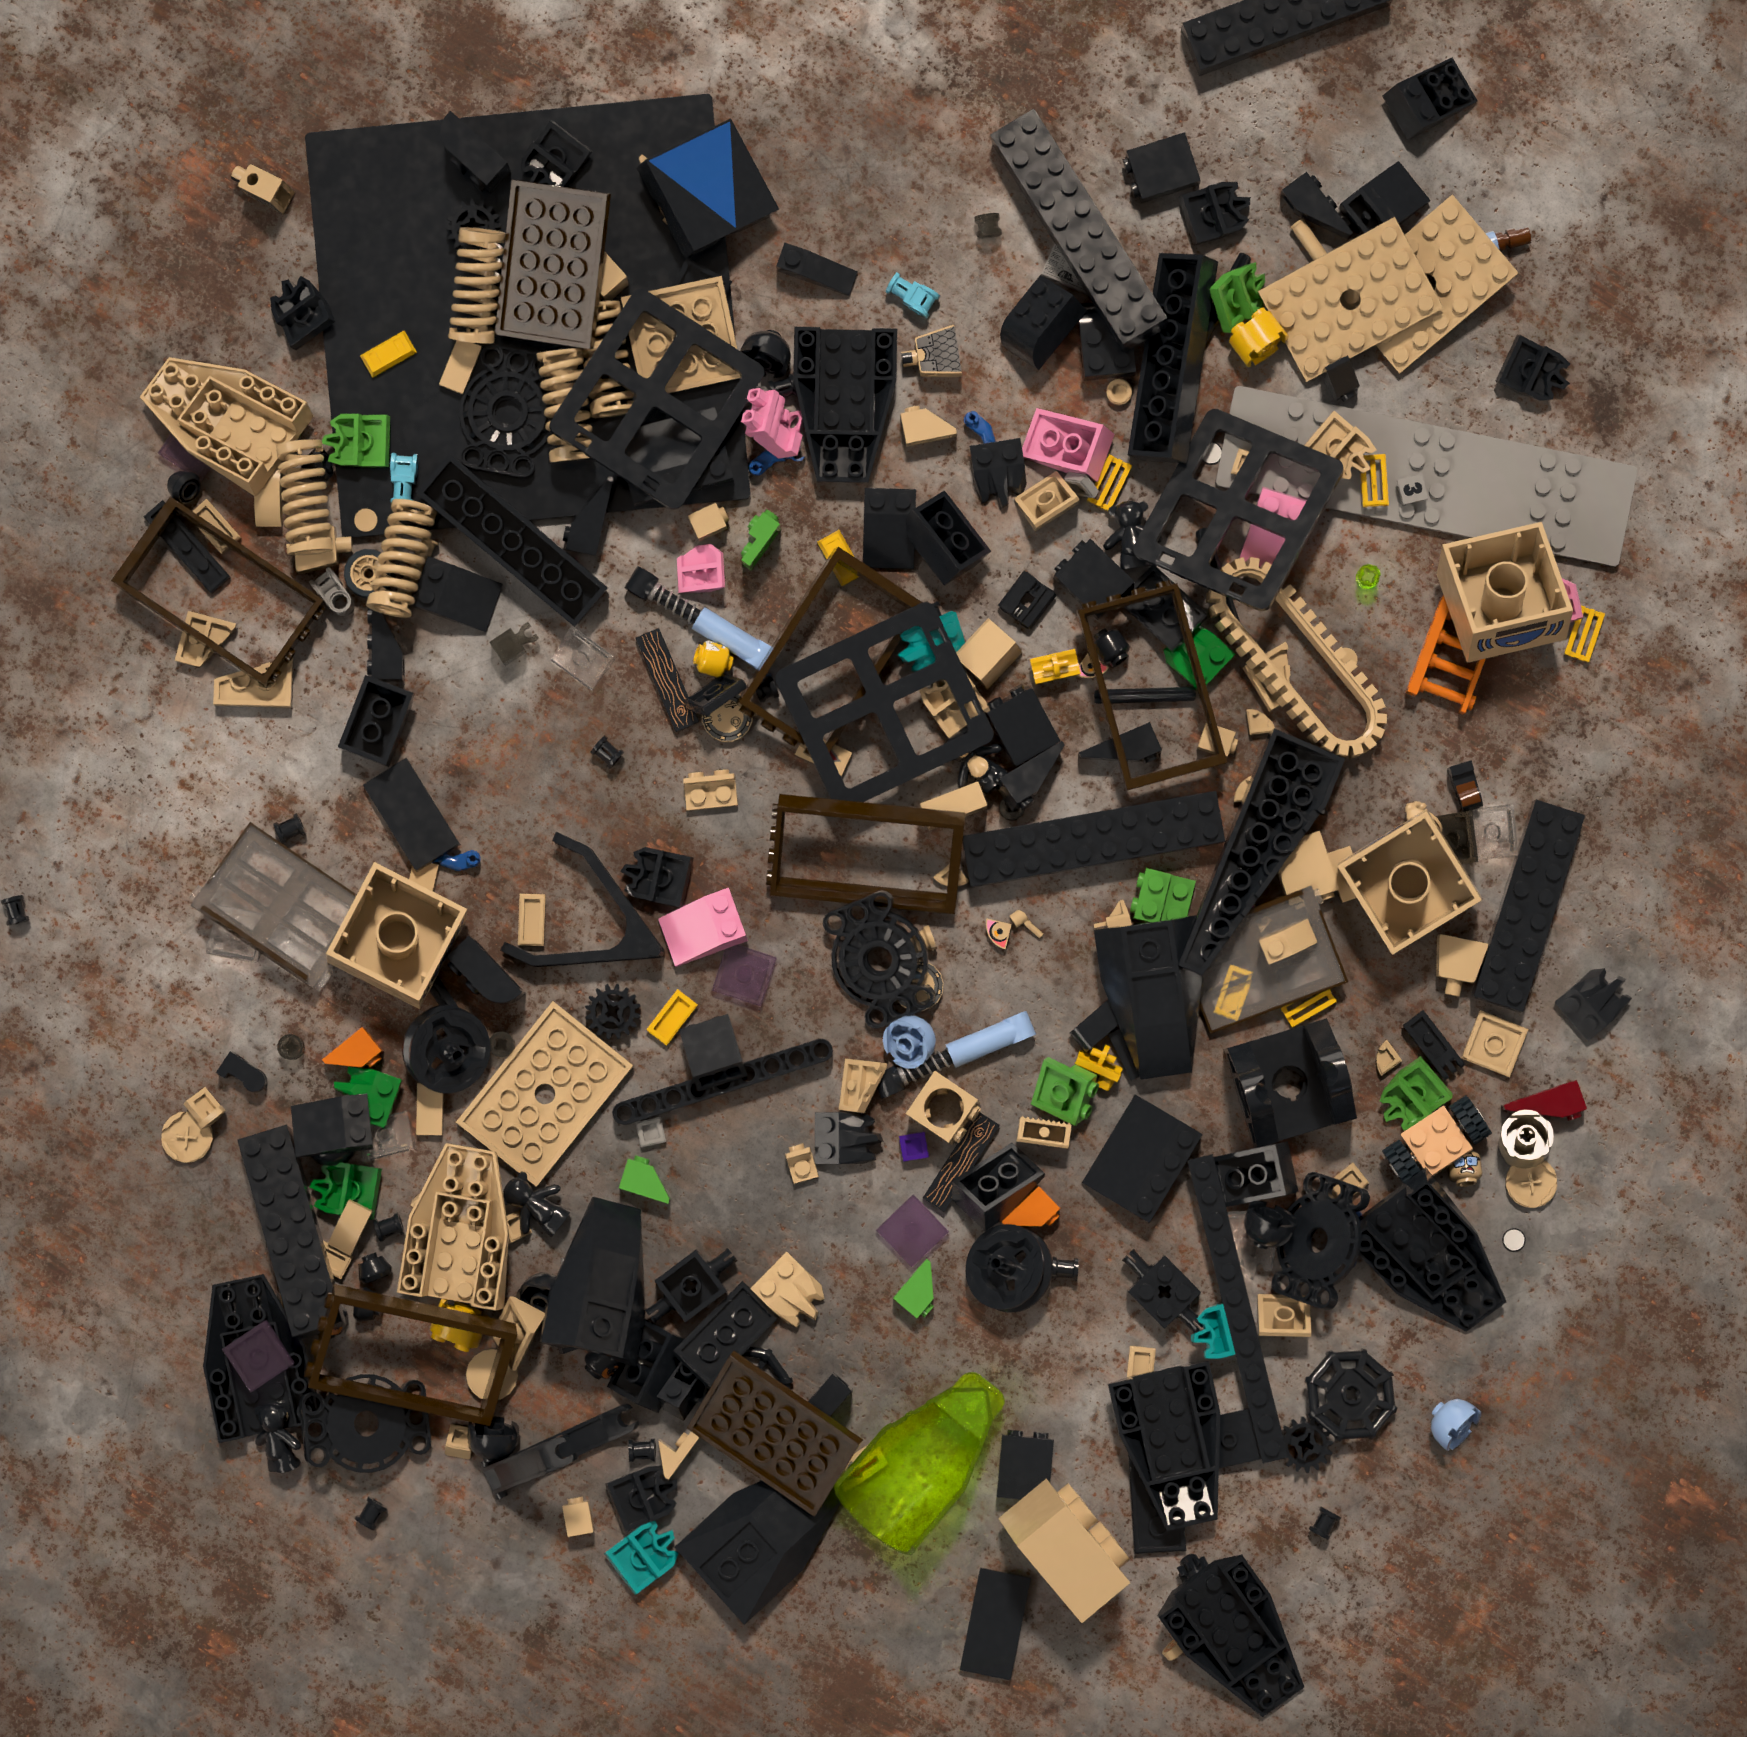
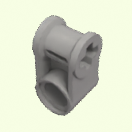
M329 566L326 568V572L315 581H309L317 594L324 599L337 615L347 616L353 611V598ZM340 597L347 598L348 603L343 609L335 607V602Z

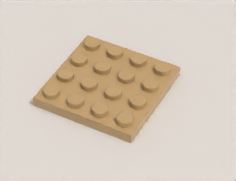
M722 276L648 291L737 349ZM631 295L621 297L623 307ZM647 313L640 314L629 332L636 370L644 378L651 376L676 336L672 329ZM692 345L666 384L665 390L667 393L737 379L741 378L737 371L703 349Z

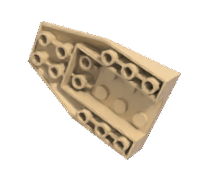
M171 357L167 359L140 396L146 406L188 453L255 497L281 463V460L277 458L276 445L283 442L296 441L314 417L306 401L247 370Z
M449 1143L445 1144L409 1215L397 1293L418 1297L432 1296L470 1303L473 1307L495 1311L504 1309L509 1229L497 1152Z

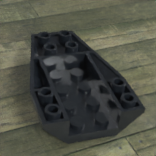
M794 326L793 379L817 482H869L896 384L897 329L842 330Z
M1196 915L1136 925L1094 929L1100 980L1141 1080L1192 1073L1202 976L1179 967L1178 963Z
M592 1197L549 1291L539 1343L563 1349L574 1347L609 1356L611 1361L636 1366L645 1320L641 1209Z
M1209 1361L1176 1365L1108 1383L1118 1434L1166 1530L1170 1531L1217 1520L1220 1408Z
M1242 1554L1214 1560L1171 1591L1157 1615L1160 1621L1190 1660L1260 1716L1264 1717L1305 1687L1271 1594Z

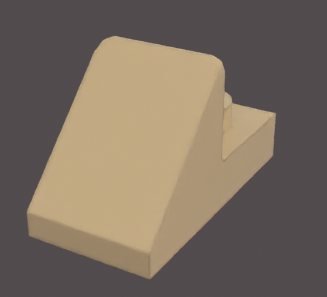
M684 1432L675 1444L679 1447L677 1451L659 1439L664 1477L668 1480L699 1439L693 1432H690L689 1435Z

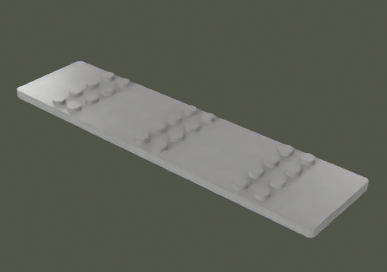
M1237 386L1234 389L1229 414L1304 445L1328 416L1335 411L1350 425L1356 426L1377 449L1372 454L1364 453L1363 455L1386 454L1389 506L1362 508L1360 472L1351 467V479H1340L1324 509L1467 538L1542 522L1553 555L1609 567H1615L1619 564L1637 476V468L1635 466L1243 386ZM1225 433L1215 481L1218 487L1230 488L1236 475L1231 474L1238 450L1240 448L1250 451L1252 444ZM1270 454L1249 493L1260 495L1263 486L1307 500L1321 474L1279 455ZM1375 460L1378 500H1383L1380 460ZM1370 470L1366 471L1368 501H1372ZM1422 474L1428 500L1403 506L1396 481Z

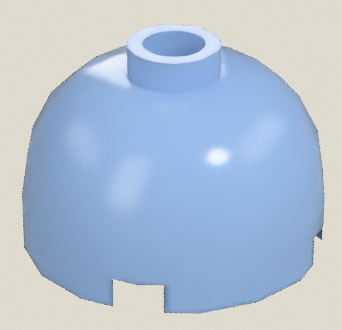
M903 1016L893 1021L884 1031L883 1045L886 1053L890 1052L895 1058L893 1062L903 1068L914 1069L920 1066L934 1052L936 1043L935 1033L931 1025L920 1017Z
M1453 1399L1445 1404L1440 1402L1432 1411L1434 1418L1431 1422V1432L1434 1439L1447 1451H1449V1448L1455 1449L1472 1432L1469 1429L1471 1423L1474 1422L1477 1425L1481 1417V1411L1468 1401Z

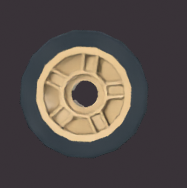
M363 549L355 552L348 559L344 568V578L347 586L354 594L368 599L369 594L374 592L371 583L374 579H377L375 573L370 579L366 578L364 574L368 571L367 569H371L374 572L376 567L380 566L378 556L381 552L375 549ZM386 573L394 578V573ZM382 586V587H384L385 589L389 590L391 586Z

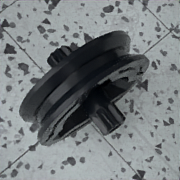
M453 1005L435 1006L418 1015L408 1027L402 1046L403 1061L410 1075L417 1082L438 1093H456L474 1084L485 1071L491 1051L490 1038L483 1023L471 1013ZM442 1028L446 1036L443 1037L440 1034H436V1031ZM460 1045L468 1047L466 1054H464V1050L459 1047ZM438 1057L442 1060V1063L434 1069L431 1065L435 1058Z
M998 1225L981 1234L972 1245L966 1260V1279L972 1294L982 1304L1006 1313L1021 1312L1035 1305L1047 1291L1053 1272L1052 1256L1046 1243L1036 1233L1017 1225ZM1024 1251L1026 1257L1020 1263L1016 1256ZM1015 1280V1289L1009 1291L1007 1282Z

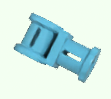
M898 272L895 273L885 291L888 294L893 293L902 298L904 305L924 318H928V311L934 301L940 298V295L934 290L915 281L911 284L901 278Z
M392 453L390 474L391 482L394 483V493L390 503H392L393 499L414 501L411 499L412 484L416 485L418 474V454L413 456H397L396 453Z

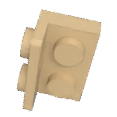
M728 769L716 770L713 776H704L703 772L689 773L688 778L683 779L687 811L738 806L735 774H729Z

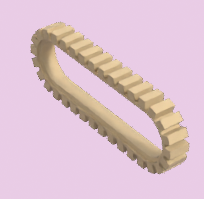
M1243 557L1233 560L1230 564L1227 563L1220 571L1236 578L1248 576L1262 583L1271 564L1266 561L1259 568V558L1250 557L1245 561ZM1291 584L1284 590L1281 588L1275 600L1363 706L1366 712L1367 725L1364 733L1356 740L1345 741L1336 738L1327 730L1232 614L1226 604V597L1209 590L1206 593V603H1215L1207 609L1210 618L1219 615L1221 617V620L1215 624L1216 628L1220 632L1227 627L1232 631L1225 639L1230 645L1237 640L1241 642L1242 645L1235 650L1240 657H1243L1247 652L1251 654L1252 657L1245 663L1251 670L1258 664L1260 665L1262 670L1256 674L1257 678L1261 683L1268 677L1273 681L1266 689L1271 695L1278 690L1282 692V695L1276 701L1281 707L1289 702L1293 707L1286 713L1292 720L1300 714L1303 720L1297 726L1302 732L1309 727L1314 731L1307 736L1312 745L1322 740L1323 743L1320 748L1332 752L1334 749V754L1343 758L1348 756L1351 759L1366 753L1377 744L1376 742L1382 738L1385 731L1380 727L1387 724V714L1377 713L1385 708L1383 699L1372 700L1371 697L1378 692L1373 684L1366 689L1362 687L1361 684L1368 679L1363 672H1360L1355 677L1352 675L1351 672L1358 667L1352 659L1343 664L1341 659L1347 653L1342 647L1335 652L1330 648L1337 642L1332 634L1325 639L1321 637L1320 634L1327 629L1323 623L1320 622L1315 627L1312 626L1310 622L1317 617L1310 609L1303 615L1300 609L1306 605L1305 601L1301 597L1295 602L1289 598L1296 592Z

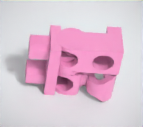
M760 388L749 390L747 399L752 403V408L743 413L741 420L747 426L745 434L749 437H754L756 442L778 459L798 456L803 436L800 434L803 421L801 411L789 412V410L784 409L786 400L776 390L764 391ZM799 417L797 425L794 428H790L791 422Z

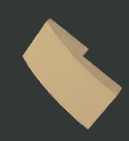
M351 1199L348 1200L328 1245L351 1256L373 1211Z

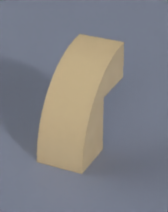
M278 467L257 496H254L256 527L282 526L283 506L280 479L283 477V474L279 472Z

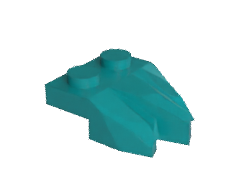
M950 611L939 617L957 652L965 644V639L957 613ZM914 626L899 635L903 641H908L909 645L898 656L905 662L915 661L912 666L913 672L935 662V656L921 627ZM938 629L930 632L936 646L944 643Z
M1223 1302L1206 1308L1197 1318L1204 1329L1192 1334L1191 1342L1206 1343L1207 1349L1204 1351V1358L1221 1359L1235 1355Z
M656 1520L641 1525L604 1553L634 1595L671 1569L678 1556V1552L668 1551L666 1548L675 1539L673 1530L657 1535L655 1533L658 1527Z

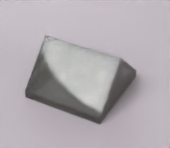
M1472 811L1435 816L1441 822L1442 834L1462 865H1469L1479 862Z

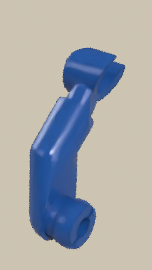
M971 411L965 415V425L981 437L983 444L996 442L991 425L978 415L977 412Z
M765 450L750 462L749 471L754 475H761L775 462H783L786 459L798 462L804 460L805 456L800 459L795 458V456L778 459L768 450Z
M470 850L457 856L445 854L434 862L440 863V866L451 870L461 871L477 866L481 859L477 851Z

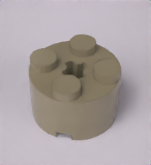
M1521 1110L1512 1114L1504 1123L1499 1137V1149L1506 1163L1523 1169L1533 1168L1542 1164L1547 1158L1553 1142L1552 1126L1548 1120L1546 1121L1536 1111ZM1522 1137H1527V1141L1530 1142H1525L1524 1139H1522Z

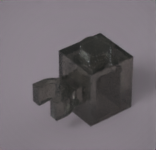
M529 622L522 625L518 633L515 634L510 628L489 642L505 666L527 652L523 647L524 644L533 643L539 639L537 634L530 638L525 636V631L532 627Z

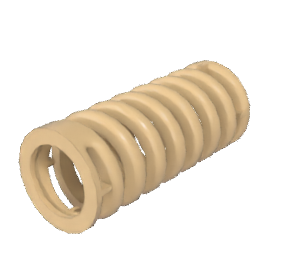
M462 227L459 229V242L487 249H459L457 255L486 263H457L455 268L486 277L456 276L454 278L456 284L483 290H454L453 297L482 304H452L451 309L452 311L472 314L482 318L452 317L450 319L451 325L468 328H466V332H457V328H450L448 338L471 343H494L495 330L489 325L496 322V315L490 311L498 308V302L493 297L499 295V288L493 284L501 280V275L494 270L501 269L502 261L497 256L504 253V248L498 243L505 242L506 233L482 228Z
M600 301L597 321L617 318L621 312L620 301ZM612 324L596 325L595 336L607 333ZM595 338L594 349L583 348V357L588 359L583 364L584 368L603 339ZM618 350L615 353L616 359L628 357L627 350ZM623 363L625 366L630 368V365L628 363ZM599 378L589 394L590 398L595 399L590 404L591 417L605 418L625 415L634 401H628V404L621 405L620 401L617 400L633 398L634 394L629 390L601 392L621 385L612 379ZM617 401L616 405L609 406L610 402Z
M582 348L536 353L537 360L544 363V366L538 370L539 374L544 377H553L542 381L540 384L543 390L553 391L543 395L542 401L546 404H558L544 410L546 417L553 418L566 398L565 396L568 395L575 384L565 382L577 380L583 370L581 369L563 370L564 368L580 365L584 362ZM588 398L585 400L582 407L589 404ZM579 410L574 420L575 422L587 420L591 417V413ZM550 421L547 422L546 425H545V428H546L548 431H550V428H549ZM578 424L589 432L593 430L589 424ZM554 434L547 438V442L551 445H565L552 449L549 452L550 463L589 458L583 452H572L578 449ZM575 438L576 441L587 448L592 442L588 438Z
M297 440L276 445L277 458L285 461L278 466V470L281 474L285 475L280 479V485L286 488L281 493V498L289 502L282 508L283 513L290 516L284 520V526L291 529L285 535L286 540L292 543L286 544L287 555H311L333 551L331 537L301 536L330 530V523H300L309 519L327 517L330 514L329 510L297 509L328 502L326 495H297L304 492L326 489V482H295L304 478L325 475L324 468H293L304 464L322 462L324 456L321 454L301 455L302 450L316 449V452L323 451L322 440Z
M393 499L391 509L394 513L390 514L387 519L390 525L384 531L387 539L381 543V549L384 552L378 556L380 566H377L374 571L377 579H374L371 583L374 592L369 594L366 606L382 614L408 618L412 616V612L407 607L415 603V598L407 594L389 591L382 586H393L401 590L415 592L418 590V585L411 581L393 578L386 573H396L413 579L420 578L422 573L411 567L396 565L389 560H399L421 566L424 565L425 559L415 554L399 552L392 547H403L420 553L427 552L428 546L426 544L403 539L396 534H406L411 537L428 540L431 538V533L422 528L406 526L399 521H410L430 527L435 523L437 511L433 507L420 502ZM407 507L418 508L424 511L413 510ZM390 600L401 603V605L390 602Z

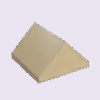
M1057 471L1014 498L1035 532L1079 503L1078 496Z
M987 619L956 653L961 664L988 690L1022 651L1012 638L990 619Z
M1258 1294V1335L1311 1337L1310 1305L1284 1295Z
M509 1297L498 1319L516 1323L518 1335L509 1361L511 1370H517L545 1316L544 1312L516 1297ZM493 1337L499 1346L501 1338Z

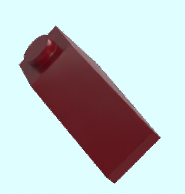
M1577 1080L1501 1105L1502 1110L1506 1111L1532 1110L1543 1116L1567 1117L1568 1121L1581 1117V1111L1587 1109Z

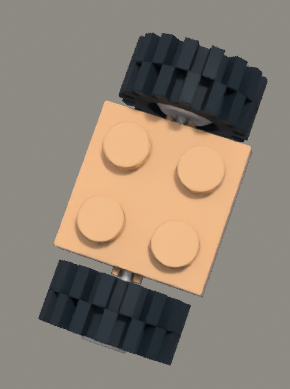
M1467 1095L1449 1106L1458 1121L1457 1123H1455L1446 1108L1442 1106L1401 1133L1402 1138L1412 1151L1410 1154L1400 1140L1382 1150L1392 1170L1403 1184L1420 1172L1419 1167L1415 1163L1419 1161L1423 1169L1426 1167L1434 1176L1472 1151L1473 1148L1462 1131H1465L1474 1145L1492 1134L1483 1116Z

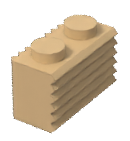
M1022 1116L1019 1118L1016 1141L1068 1149L1072 1125L1070 1123L1065 1124V1122H1055L1054 1120L1052 1122L1049 1120L1045 1121L1044 1119L1040 1121L1039 1118L1035 1120L1034 1118L1030 1119L1029 1117L1024 1118Z

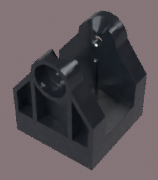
M1327 1018L1223 1049L1253 1148H1260L1324 1127L1357 1119L1348 1068ZM1284 1066L1287 1067V1070L1297 1072L1301 1077L1305 1076L1306 1082H1303L1300 1093L1295 1096V1101L1281 1096L1277 1090L1273 1091L1272 1088L1275 1085L1277 1075L1282 1072L1281 1068Z

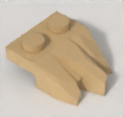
M1335 411L1328 416L1304 444L1309 448L1340 460L1344 467V473L1341 477L1343 479H1351V467L1361 473L1370 470L1371 468L1364 459L1363 454H1372L1377 450L1362 431L1356 426L1350 425Z
M968 677L982 709L988 708L986 701ZM945 680L933 683V688L931 689L924 687L919 690L925 706L948 739L967 726ZM972 701L964 704L970 719L978 715Z
M787 1251L750 1288L783 1321L796 1328L800 1324L798 1318L800 1314H804L816 1321L819 1312L811 1302L824 1299L822 1285Z

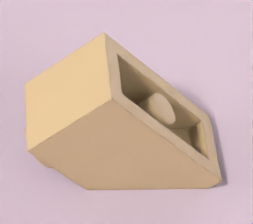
M920 406L905 408V413H900L906 447L957 437L956 428L926 408L920 409Z
M1308 918L1259 939L1268 964L1294 955L1318 943Z

